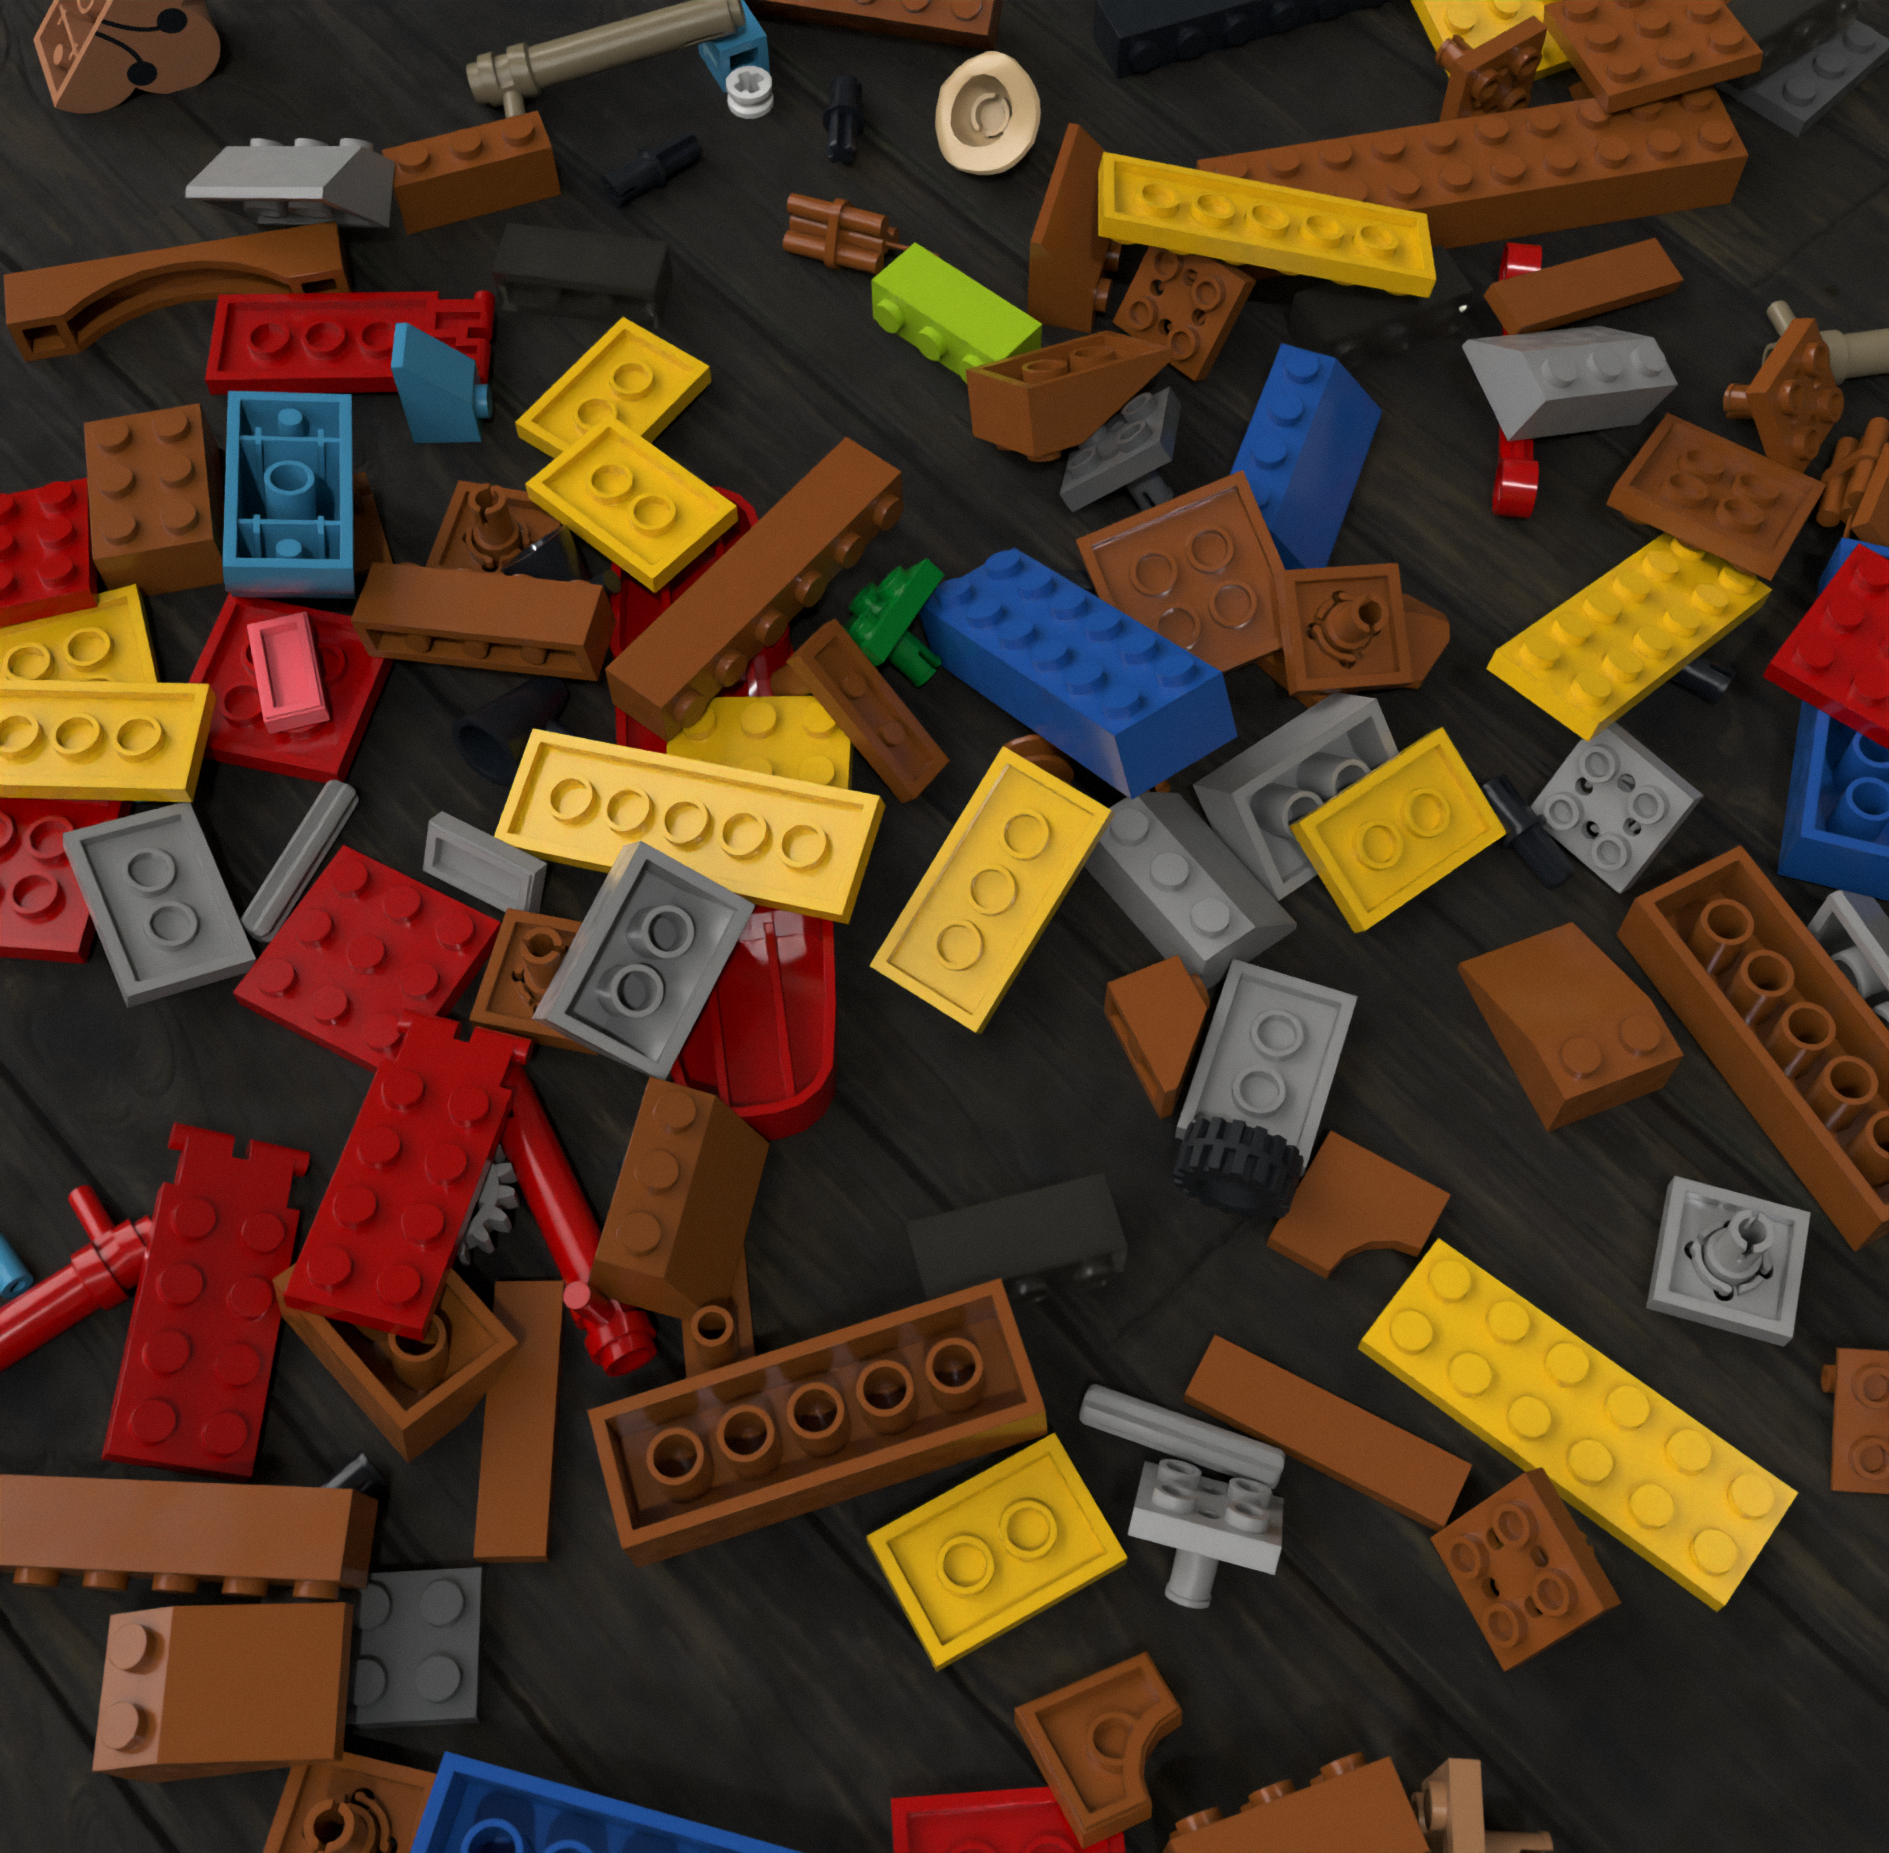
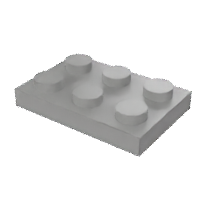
M181 802L63 833L64 850L127 1008L247 973L256 962L254 953L190 802Z
M1232 959L1177 1125L1175 1137L1183 1140L1188 1125L1191 1122L1195 1123L1196 1119L1205 1118L1211 1122L1212 1117H1223L1230 1123H1233V1119L1246 1122V1126L1252 1128L1258 1125L1268 1129L1267 1134L1272 1136L1279 1134L1287 1139L1286 1145H1295L1300 1150L1299 1155L1304 1158L1300 1175L1303 1178L1358 996Z

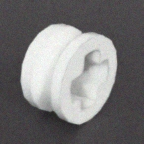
M743 66L735 69L728 75L726 79L727 102L733 114L744 119H755L770 112L773 107L774 98L772 78L767 71L756 66Z

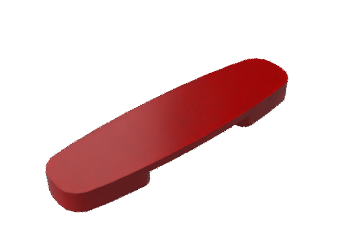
M710 486L737 506L738 521L657 593L651 591L612 561L611 570L621 580V590L610 596V606L616 619V625L609 644L613 661L759 521L754 507L740 494L722 487ZM790 622L787 624L782 637L770 647L765 646L748 662L745 672L734 685L730 687L724 686L714 697L775 696L770 685L771 676L776 669L788 664L786 661L794 654ZM615 706L617 745L666 754L667 742ZM755 905L669 1072L672 1082L675 1084L716 1095L766 1141L782 1139L807 1130L825 1115L836 1094L839 1031L834 921Z

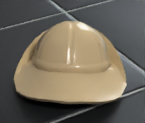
M986 51L968 59L951 74L940 88L936 108L935 129L942 155L958 171L975 175H993L1012 168L1025 156L1035 142L1041 117L1040 98L1031 78L1014 58L997 51Z

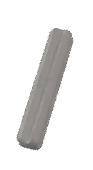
M332 779L325 784L242 915L240 922L247 936L262 943H269L277 934L359 803V797L356 795V790L353 787L336 779Z
M1098 1384L1090 1385L1081 1405L1080 1421L1085 1425L1234 1478H1245L1260 1482L1270 1489H1274L1280 1480L1285 1464V1453L1282 1449Z

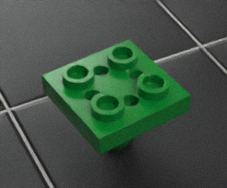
M927 558L907 570L898 566L887 575L879 586H876L873 582L867 584L854 597L848 607L854 614L845 627L841 625L874 667L883 663L887 658L911 680L915 687L923 685L937 671L931 666L937 668L942 663V658L938 654H934L907 629L945 575Z

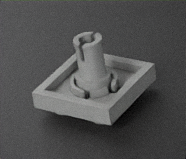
M1614 722L1589 742L1581 738L1531 805V808L1536 815L1543 814L1547 818L1543 828L1615 891L1621 894L1633 886L1704 795ZM1583 777L1587 780L1585 782V787H1593L1591 793H1587L1582 790L1581 780ZM1589 821L1595 823L1590 828L1595 833L1599 832L1597 837H1593L1587 832L1586 827ZM1641 829L1639 834H1635L1637 830Z
M1674 1176L1667 1186L1646 1308L1784 1347L1793 1338L1811 1212ZM1685 1247L1690 1248L1689 1252L1692 1255V1259L1686 1256L1684 1252ZM1759 1267L1760 1272L1762 1274L1766 1275L1769 1272L1768 1279H1765L1760 1275H1755V1273L1759 1270ZM1714 1290L1718 1291L1722 1296L1730 1294V1300H1719L1715 1296Z
M1164 1459L1159 1462V1465L1145 1461L1128 1535L1177 1548L1170 1581L1166 1585L1165 1596L1185 1607L1195 1609L1209 1607L1211 1590L1219 1560L1275 1575L1282 1548L1284 1498L1272 1495V1490L1269 1487L1254 1480L1233 1478L1229 1483L1203 1477L1201 1476L1202 1472L1197 1467L1183 1461Z

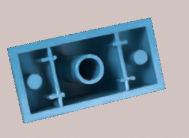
M228 391L223 576L226 592H231L232 597L355 599L351 394Z

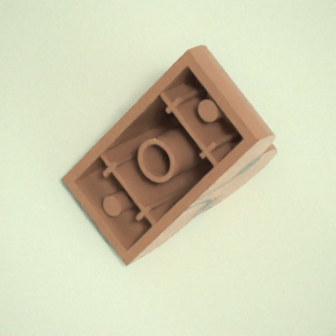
M53 0L33 38L54 107L78 114L98 113L111 109L127 99L135 88L151 93L168 94L197 86L213 72L220 57V40L205 0Z

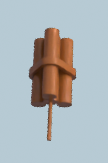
M794 192L790 194L787 200V213L791 214L789 221L790 230L784 235L783 250L824 261L825 266L829 269L840 270L844 266L878 275L884 266V254L889 249L905 251L910 247L898 244L900 231L898 228L889 226L888 216L858 209L849 200L836 198L834 202ZM931 252L938 257L940 256L938 253Z
M1875 417L1869 420L1865 434L1860 439V442L1853 437L1839 439L1831 466L1821 476L1820 482L1827 485L1822 493L1816 520L1824 527H1834L1839 524L1840 520L1846 523L1844 538L1849 539L1850 527L1884 444L1888 441L1889 421L1887 419Z

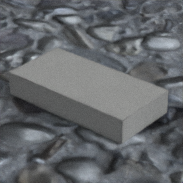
M443 811L429 820L423 871L506 912L507 908L539 914L547 869L546 862Z

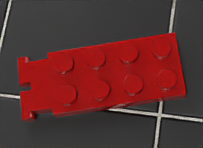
M484 290L476 292L473 299H441L439 291L219 295L205 382L211 395H228V391L289 393L398 392L391 370L395 324L409 323L475 360L481 384H488L491 344L489 341L493 335L496 298L494 294Z
M407 1008L402 1010L398 1021L397 1033L406 1035L396 1061L382 1058L283 1293L286 1307L424 1342L513 1106V1090L505 1087L515 1063L528 1065L533 1051L534 1040L476 1026L468 1043L459 1040L462 1022Z
M177 1122L173 1124L169 1136L168 1149L180 1151L174 1184L163 1182L158 1189L101 1460L246 1483L252 1477L281 1318L272 1279L290 1267L300 1210L287 1208L292 1176L304 1177L309 1164L310 1152L250 1139L244 1159L232 1157L235 1135Z

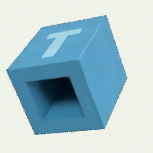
M741 0L746 17V25L738 27V34L698 45L700 56L723 92H726V79L728 75L737 68L756 66L763 68L770 75L767 35L744 0Z

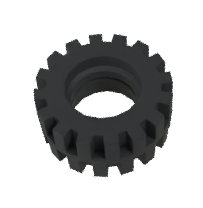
M1212 1117L1211 1122L1205 1118L1196 1119L1195 1123L1191 1122L1187 1127L1172 1178H1174V1184L1177 1188H1184L1183 1193L1189 1198H1199V1203L1206 1207L1215 1206L1220 1208L1221 1212L1227 1214L1232 1212L1238 1213L1242 1218L1252 1220L1254 1216L1262 1220H1272L1273 1216L1281 1219L1285 1217L1286 1213L1289 1214L1301 1175L1304 1158L1299 1155L1300 1150L1295 1145H1286L1287 1139L1279 1134L1269 1135L1267 1134L1268 1129L1258 1125L1252 1128L1246 1126V1122L1233 1119V1123H1230L1223 1117Z

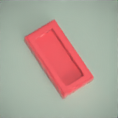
M307 611L248 624L247 629L263 720L269 734L330 720L312 623Z

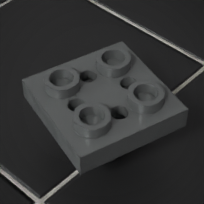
M1170 386L1153 396L1151 393H1143L1135 397L1125 405L1121 413L1108 419L1083 444L1071 447L1060 496L1072 513L1124 485L1138 504L1141 512L1152 508L1150 504L1152 501L1157 506L1172 499L1174 495L1172 489L1166 485L1156 470L1172 461L1182 404Z

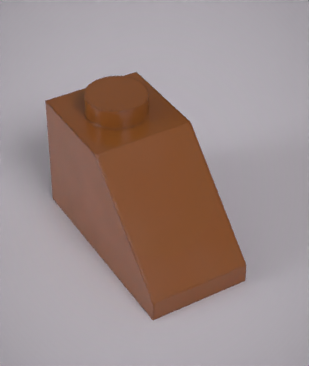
M1178 955L1108 982L1104 1013L1160 1119L1173 1113L1202 1035L1206 1012L1210 1008L1209 996L1201 978L1196 973L1189 975Z

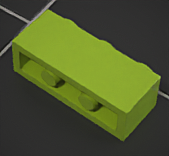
M916 242L871 280L873 319L887 332L896 333L917 347L926 358L938 361L958 374L966 384V369L1041 348L1042 323Z

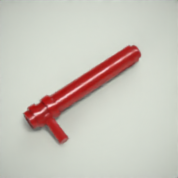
M515 1063L505 1087L513 1090V1106L499 1142L508 1162L513 1167L517 1182L566 1286L563 1293L564 1303L576 1327L580 1330H586L588 1334L584 1345L592 1362L597 1366H602L605 1374L609 1377L626 1375L646 1365L657 1354V1348L653 1342L656 1337V1330L648 1313L638 1310L636 1306L605 1298L587 1285L602 1232L524 1066Z
M89 1185L79 1186L69 1194V1204L91 1242L71 1254V1263L0 1307V1373L99 1309L103 1308L109 1312L130 1298L128 1291L138 1285L152 1221V1217L149 1214L135 1222L127 1218L115 1226L93 1187Z

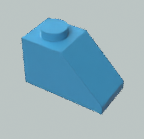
M396 323L391 370L413 442H481L483 419L492 417L493 401L490 385L481 384L476 361L409 323Z

